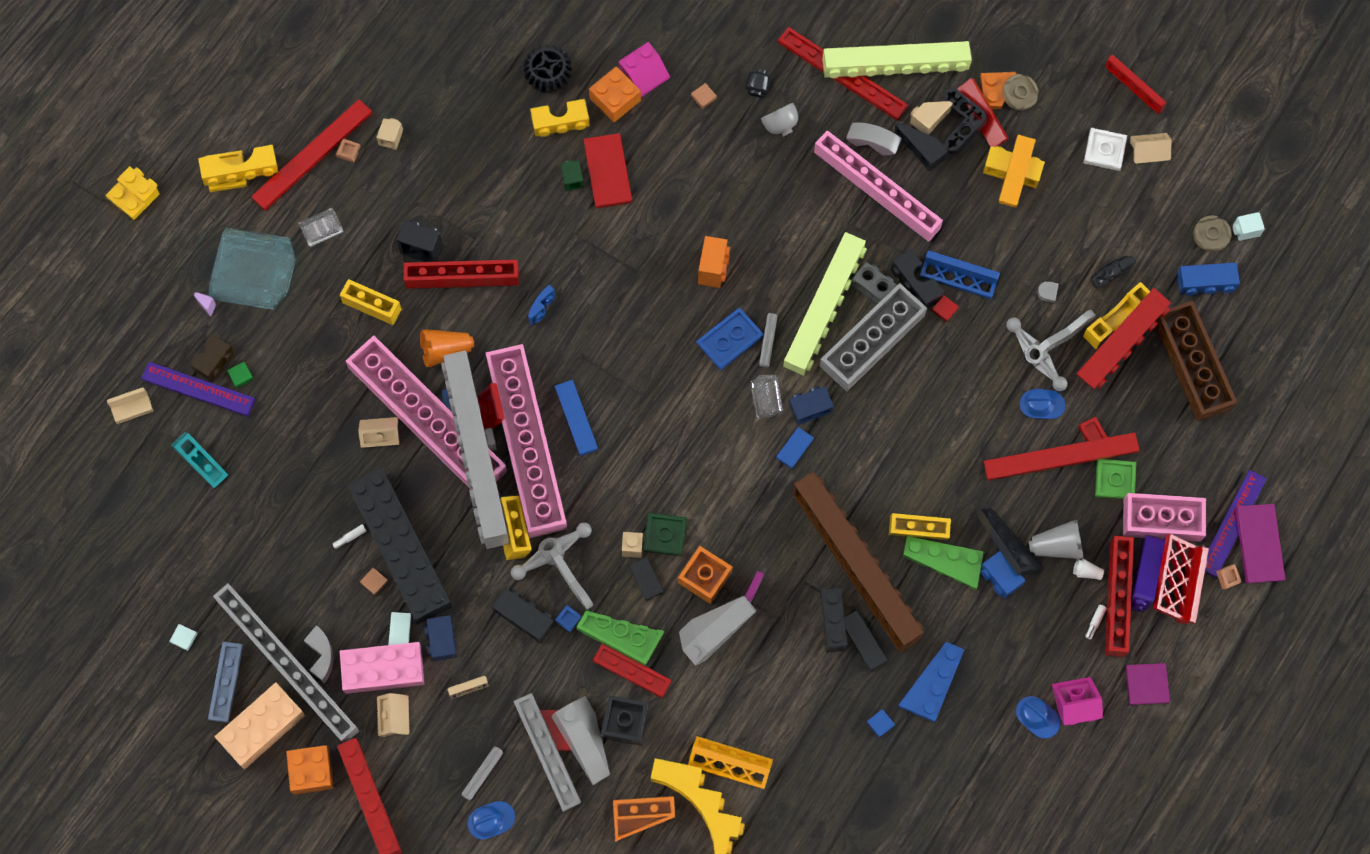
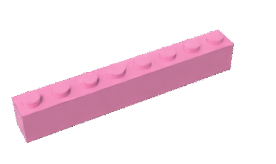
M828 130L815 143L814 153L928 242L941 229L943 222L941 218Z

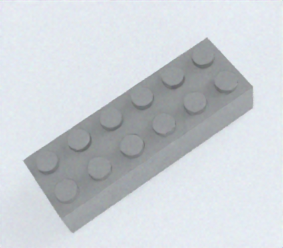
M899 283L821 358L820 367L845 391H848L925 316L927 307Z

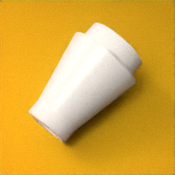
M1078 559L1074 565L1073 574L1079 578L1101 580L1104 569L1085 559Z

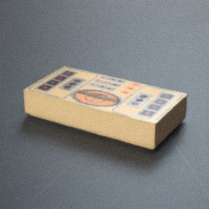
M482 676L449 687L448 692L451 699L489 687L486 676Z

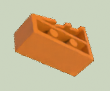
M674 796L613 800L615 842L674 818Z

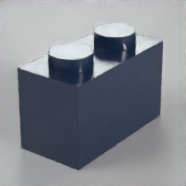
M819 386L814 387L803 395L802 393L795 394L789 400V407L797 425L833 413L834 406L825 386L822 388Z
M451 616L427 619L424 631L425 636L429 637L430 644H427L428 656H432L433 661L457 658Z

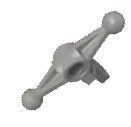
M1088 310L1067 328L1047 338L1041 344L1021 329V322L1018 318H1010L1006 326L1010 332L1016 333L1027 361L1053 380L1052 385L1056 391H1063L1067 387V380L1062 376H1058L1048 351L1070 340L1088 325L1096 315L1092 310ZM1036 349L1040 352L1038 359H1035L1033 355Z
M580 523L575 532L557 539H544L540 543L538 551L524 565H516L511 569V576L515 580H521L529 570L545 564L556 565L572 592L585 609L588 610L593 606V603L563 560L564 552L580 537L586 538L591 534V526L588 523Z

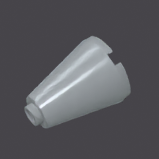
M1073 520L1032 536V541H1029L1030 552H1034L1035 556L1083 559L1078 521Z

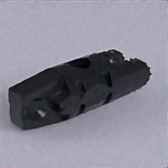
M1125 255L1113 260L1090 277L1093 286L1098 288L1112 282L1123 275L1131 266L1135 265L1136 260L1132 256Z

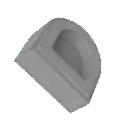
M1043 282L1038 288L1039 298L1043 301L1055 303L1059 284L1053 282Z
M492 428L485 429L488 448L491 451L497 450Z

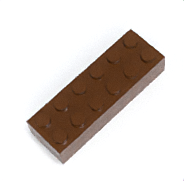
M1190 301L1170 308L1171 310L1164 317L1160 315L1156 320L1158 323L1156 327L1197 422L1233 410L1237 400L1194 302Z

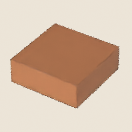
M706 83L691 93V97L702 109L717 99L716 94Z
M342 139L336 156L354 163L361 146L358 143Z
M1235 564L1216 571L1222 589H1227L1242 582Z
M374 568L360 581L374 596L388 582Z

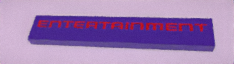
M148 362L141 378L145 382L249 417L255 403V398L152 362Z
M1251 470L1247 472L1209 547L1205 573L1214 578L1217 577L1216 571L1222 568L1239 535L1235 507L1254 505L1267 480L1266 478Z

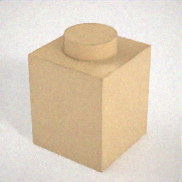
M383 118L377 135L379 146L397 149L403 132L402 124L398 120Z
M623 532L622 557L642 558L643 533Z

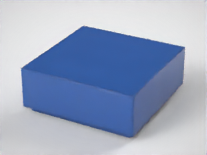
M566 605L555 619V622L571 633L580 622L582 616Z
M883 709L867 721V724L879 738L895 726Z

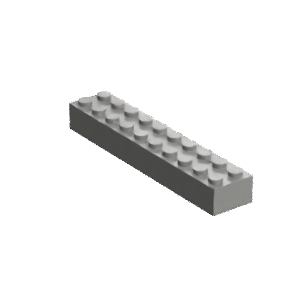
M461 351L443 355L445 362H442L441 366L446 380L445 384L450 398L449 402L454 416L456 432L459 434L457 438L460 450L464 452L461 453L465 470H469L465 474L469 489L473 488L469 492L473 507L477 506L473 510L477 525H481L477 527L481 544L485 543L486 549L510 544L467 352Z

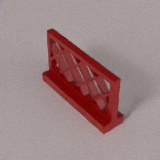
M1166 534L1153 605L1154 610L1176 619V622L1180 624L1196 623L1208 548L1204 546L1197 547L1172 534ZM1172 541L1175 542V545L1178 549L1175 552H1173L1171 547ZM1186 548L1189 549L1188 558L1184 552ZM1178 554H1180L1181 559L1183 561L1181 564H1178V561L1175 557ZM1170 559L1174 566V569H1172L1171 571L1168 567V562ZM1185 566V575L1183 576L1181 568ZM1175 572L1177 573V576L1180 580L1177 583H1175L1174 578L1172 576V574H1174ZM1165 579H1168L1171 586L1168 589L1165 586ZM1180 585H1182L1181 595L1177 588ZM1171 591H1173L1176 600L1173 602L1169 596ZM1163 597L1165 598V601L1167 603L1166 607L1161 606V600ZM1177 603L1179 605L1178 613L1176 612L1174 605H1176Z

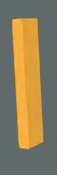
M1021 135L1017 136L998 203L1017 207L1036 139Z

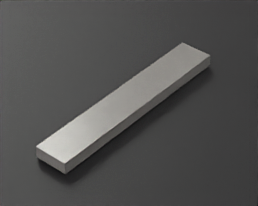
M530 693L513 701L562 811L580 804V798L533 694Z

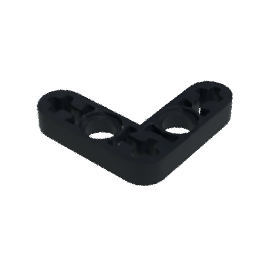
M950 88L945 91L944 100L945 102L950 101L953 103L951 108L964 118L963 122L945 140L948 153L955 155L986 125L988 118L984 110L957 89ZM949 96H955L958 103L954 99H950ZM969 104L970 109L968 111H961L962 105ZM973 112H974L978 117L981 116V117H982V120H978V119L976 120L975 117H974V115H973ZM964 128L971 129L970 134L966 136L962 135L961 132ZM951 143H953V144L956 143L957 146H956V147H953V146L951 147L950 144H951Z

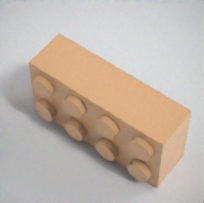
M275 683L222 729L215 738L245 770L297 724L305 714L283 689Z

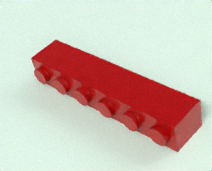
M518 260L404 263V283L406 289L519 285Z
M1153 288L1076 375L1093 390L1096 387L1100 389L1107 381L1105 379L1107 374H1113L1119 368L1117 363L1121 359L1126 360L1132 353L1130 349L1133 345L1136 344L1138 346L1145 339L1143 334L1147 330L1151 332L1158 324L1156 320L1159 316L1164 317L1171 310L1168 307L1171 302Z
M1114 536L1110 541L1106 656L1125 657L1129 653L1134 537Z
M354 738L337 745L379 854L402 853L358 740Z

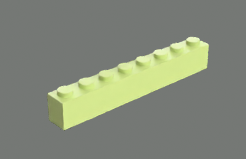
M969 41L824 49L822 57L824 76L831 78L938 71L942 73L947 71L962 72L969 70L972 61Z
M845 232L786 355L783 367L803 376L806 370H811L814 363L812 358L814 354L818 355L822 346L819 343L822 338H826L829 332L827 326L829 322L833 323L837 312H835L837 306H841L845 296L842 294L844 290L848 291L852 283L850 277L852 274H856L860 264L857 262L859 258L863 259L867 251L865 240Z

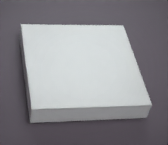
M1091 128L1084 163L1120 171L1127 135Z

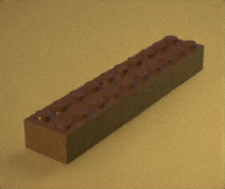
M812 472L794 483L792 495L901 654L920 642L924 628L920 621H915L911 615L913 612L907 603L904 604L900 599L901 594L899 590L891 586L889 583L890 578L885 571L882 572L879 568L877 558L874 555H870L866 542L863 539H859L856 534V527L853 523L849 524L846 520V513L842 507L838 508L832 492H827L821 476H816Z

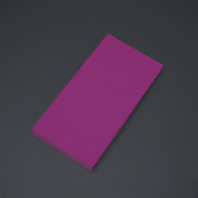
M1264 504L1235 507L1246 584L1285 581L1275 505Z

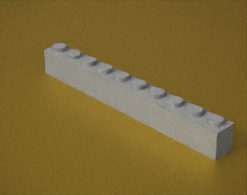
M229 584L225 585L213 596L342 743L349 741L359 732L353 722Z

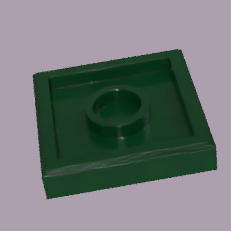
M648 513L643 552L682 556L687 517Z

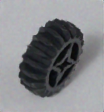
M548 44L544 49L539 46L538 51L533 49L532 54L528 53L527 59L524 60L525 66L523 67L524 77L528 79L527 83L529 85L533 84L534 90L539 87L540 92L546 89L547 93L550 92V89L556 92L557 87L562 89L563 83L568 84V78H571L573 70L571 59L568 58L567 52L563 53L562 48L556 50L555 45L549 48ZM561 70V72L556 77H554V74Z

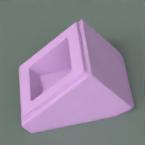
M196 292L194 296L197 302L211 316L216 306L213 298Z

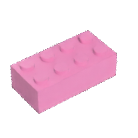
M1128 493L1124 498L1123 537L1145 538L1146 536H1151L1158 539H1166V534H1172L1185 541L1201 542L1206 536V498Z
M419 642L340 651L342 688L345 694L425 685L422 649Z

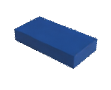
M798 427L776 459L792 469L814 440V437Z

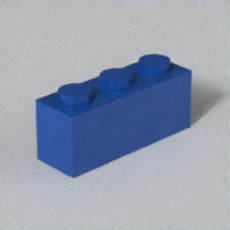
M1237 263L1181 266L1177 272L1180 294L1188 296L1204 292L1205 294H1214L1219 291L1231 293L1240 284Z

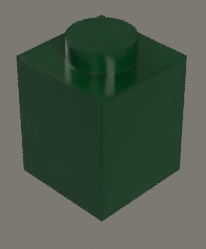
M569 160L561 164L565 191L584 188L579 161Z

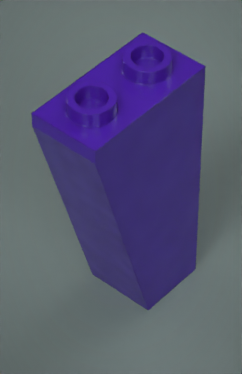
M1146 536L1142 542L1132 582L1131 609L1135 611H1146L1154 601L1165 540Z

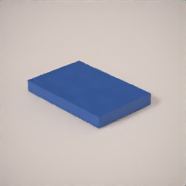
M739 307L698 339L696 344L721 371L763 338L764 334Z

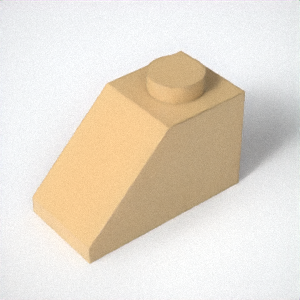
M950 101L923 103L912 111L910 123L921 132L929 135L949 114L953 103Z

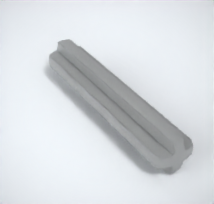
M768 313L759 362L761 367H769L777 314Z
M493 747L462 792L464 798L467 800L473 798L502 756L503 751L501 749Z

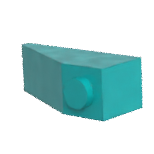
M184 432L171 444L177 453L213 488L228 476L189 433Z

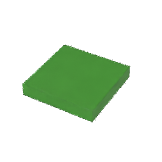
M1108 459L1097 460L1095 497L1124 500L1128 493H1135L1136 462Z

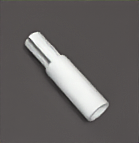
M363 524L335 541L333 547L337 549L367 532Z
M1098 606L1085 636L1086 638L1092 639L1107 610L1105 606Z

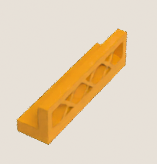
M697 736L688 765L765 789L773 759ZM695 754L703 756L706 761L703 763L694 761ZM721 761L725 767L719 769L713 763ZM740 767L745 773L741 775L735 774L732 768ZM756 772L763 774V781L755 780L751 774Z

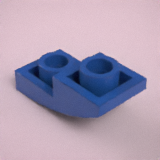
M550 285L539 294L530 309L528 318L531 325L535 322H540L545 317L544 305L547 306L554 300L555 291Z

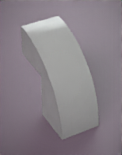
M852 123L846 137L853 145H869L882 156L895 154L901 138L893 132L868 123Z
M316 625L304 642L321 656L310 669V672L325 684L333 667V650L324 632Z

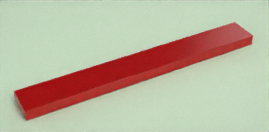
M788 27L778 39V43L824 73L822 61L824 50ZM863 75L832 78L897 121L908 108V104Z
M357 100L251 196L252 199L264 211L268 209L342 142V139H345L372 114V111L362 101Z
M1129 433L986 460L983 463L987 481L1138 453L1140 450L1136 434Z

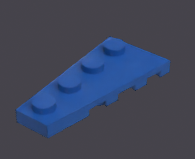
M946 642L898 707L935 722L964 649Z

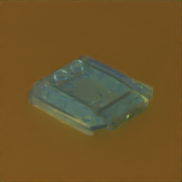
M225 227L222 232L209 284L208 296L214 300L275 309L277 307L276 304L288 294L296 260L290 238Z

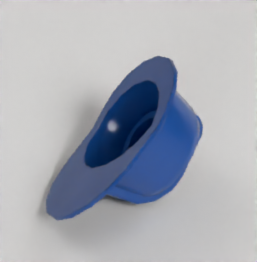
M1039 388L1025 392L1020 399L1021 411L1031 418L1054 419L1061 416L1065 411V400L1056 391Z
M1029 696L1019 701L1016 707L1017 718L1034 735L1046 739L1058 732L1060 728L1059 716L1043 700L1038 697Z
M497 801L487 804L471 813L467 823L468 830L477 839L484 840L494 837L512 827L515 821V813L513 808L506 802Z

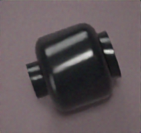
M762 69L750 72L745 86L746 90L749 91L748 94L762 98L769 91L771 77L767 75V71Z

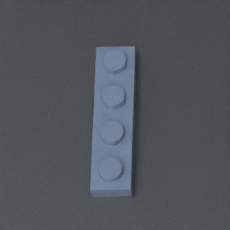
M222 642L208 716L209 721L229 723L243 651L242 644Z

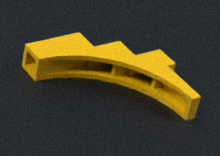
M655 759L651 782L667 786L691 802L703 817L710 831L714 844V854H731L733 842L729 841V839L737 840L738 835H743L745 824L741 823L742 817L718 813L719 810L723 811L725 799L721 798V792L699 788V786H703L705 774H701L702 768Z

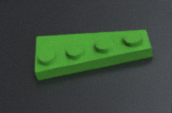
M907 536L903 557L977 590L984 552Z
M590 611L584 613L576 627L578 631L644 666L648 663L664 635L662 630L650 629L643 625L638 626L624 620H615L609 616Z

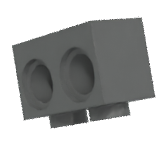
M867 262L853 277L851 283L853 287L875 304H878L896 287L891 277L884 276L875 265H870ZM868 275V276H870L872 279H871V280H865V279L863 278V276ZM882 286L885 287L887 290L882 292L878 290V287Z

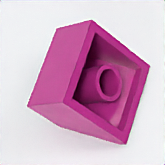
M649 42L619 61V69L641 91V97L670 79L659 54Z
M1091 677L1052 684L1058 714L1064 725H1074L1080 722L1103 718L1102 698Z

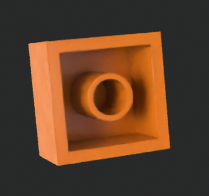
M616 66L589 88V98L615 123L641 101V91Z
M705 236L698 271L699 285L720 288L721 282H725L726 269L730 257V247L727 246L726 239Z
M699 546L679 575L678 584L711 604L731 575L733 567Z
M327 745L286 751L290 791L294 795L334 789L330 749Z

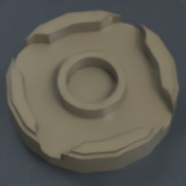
M1016 74L1004 83L1002 95L1005 102L1011 108L1024 111L1036 103L1038 87L1032 78L1023 76V74Z
M1206 216L1196 224L1193 235L1195 242L1200 248L1208 252H1218L1229 244L1232 233L1229 224L1224 219L1222 220L1218 216Z

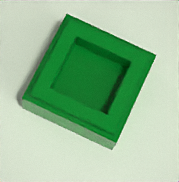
M245 362L227 370L236 388L254 380Z

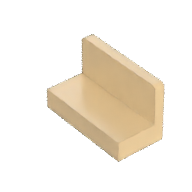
M1167 133L1130 136V144L1134 148L1135 163L1171 160V138Z
M144 388L107 400L116 424L154 412L148 393Z
M398 417L360 420L359 438L361 448L399 445Z
M393 693L378 696V736L408 735V696Z

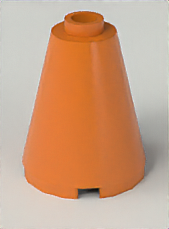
M422 330L420 332V345L424 351L422 357L425 366L432 367L445 362L443 355L461 351L471 352V348H474L473 337L469 336L468 333Z

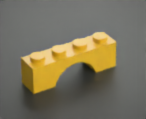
M273 145L254 148L252 156L246 162L239 165L226 164L217 155L198 158L204 186H216L223 182L233 183L240 179L249 180L254 179L256 176H271L274 173H278Z
M1140 282L1108 314L1100 317L1089 326L1083 337L1097 350L1150 291Z

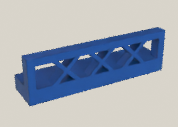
M928 250L920 277L928 280L934 278L937 283L992 299L1000 273ZM927 265L935 267L938 273L934 275L925 273ZM949 271L956 278L949 281L945 279L943 274ZM965 277L971 278L974 284L965 286L961 279ZM983 283L992 285L990 293L982 291L979 285Z

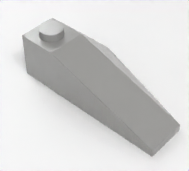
M742 596L691 619L679 631L684 653L694 665L705 662L756 612L755 608L745 596Z
M584 696L555 712L551 718L592 785L609 776V767L596 713L587 698Z

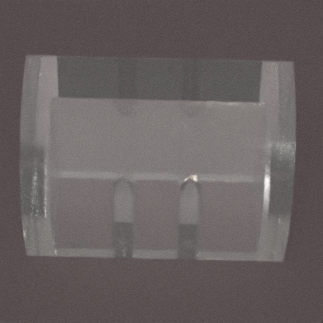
M333 208L298 223L309 247L344 232Z
M759 375L750 383L757 419L772 417L783 411L777 375Z

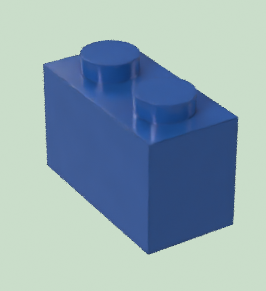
M1001 551L985 561L981 566L983 577L987 581L990 580L992 582L994 591L999 596L1002 595L1004 599L1025 583V579L1021 575H1016Z

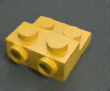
M129 166L117 178L118 183L105 196L135 220L159 195V192L156 188L158 185L152 179L146 180L143 177L144 173L137 167L133 169Z

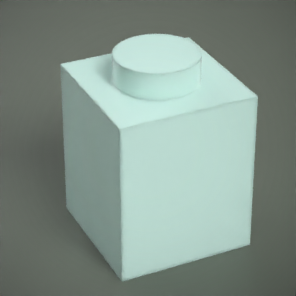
M1259 212L1239 216L1233 224L1234 234L1238 236L1239 241L1259 237L1265 230Z

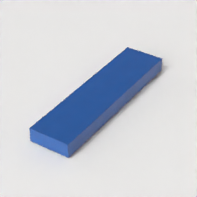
M573 380L556 385L555 389L579 455L583 456L597 451V444Z

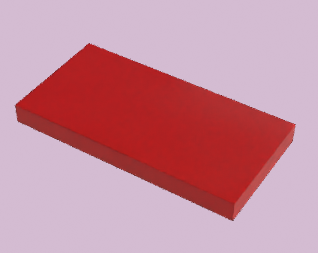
M620 133L584 139L595 208L632 203Z

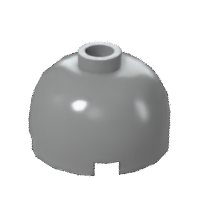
M791 103L762 117L761 120L767 131L775 135L782 133L785 136L793 132L792 128L798 122V112L794 103Z

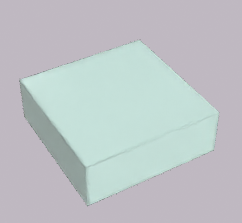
M179 624L169 642L188 651L197 636V632Z

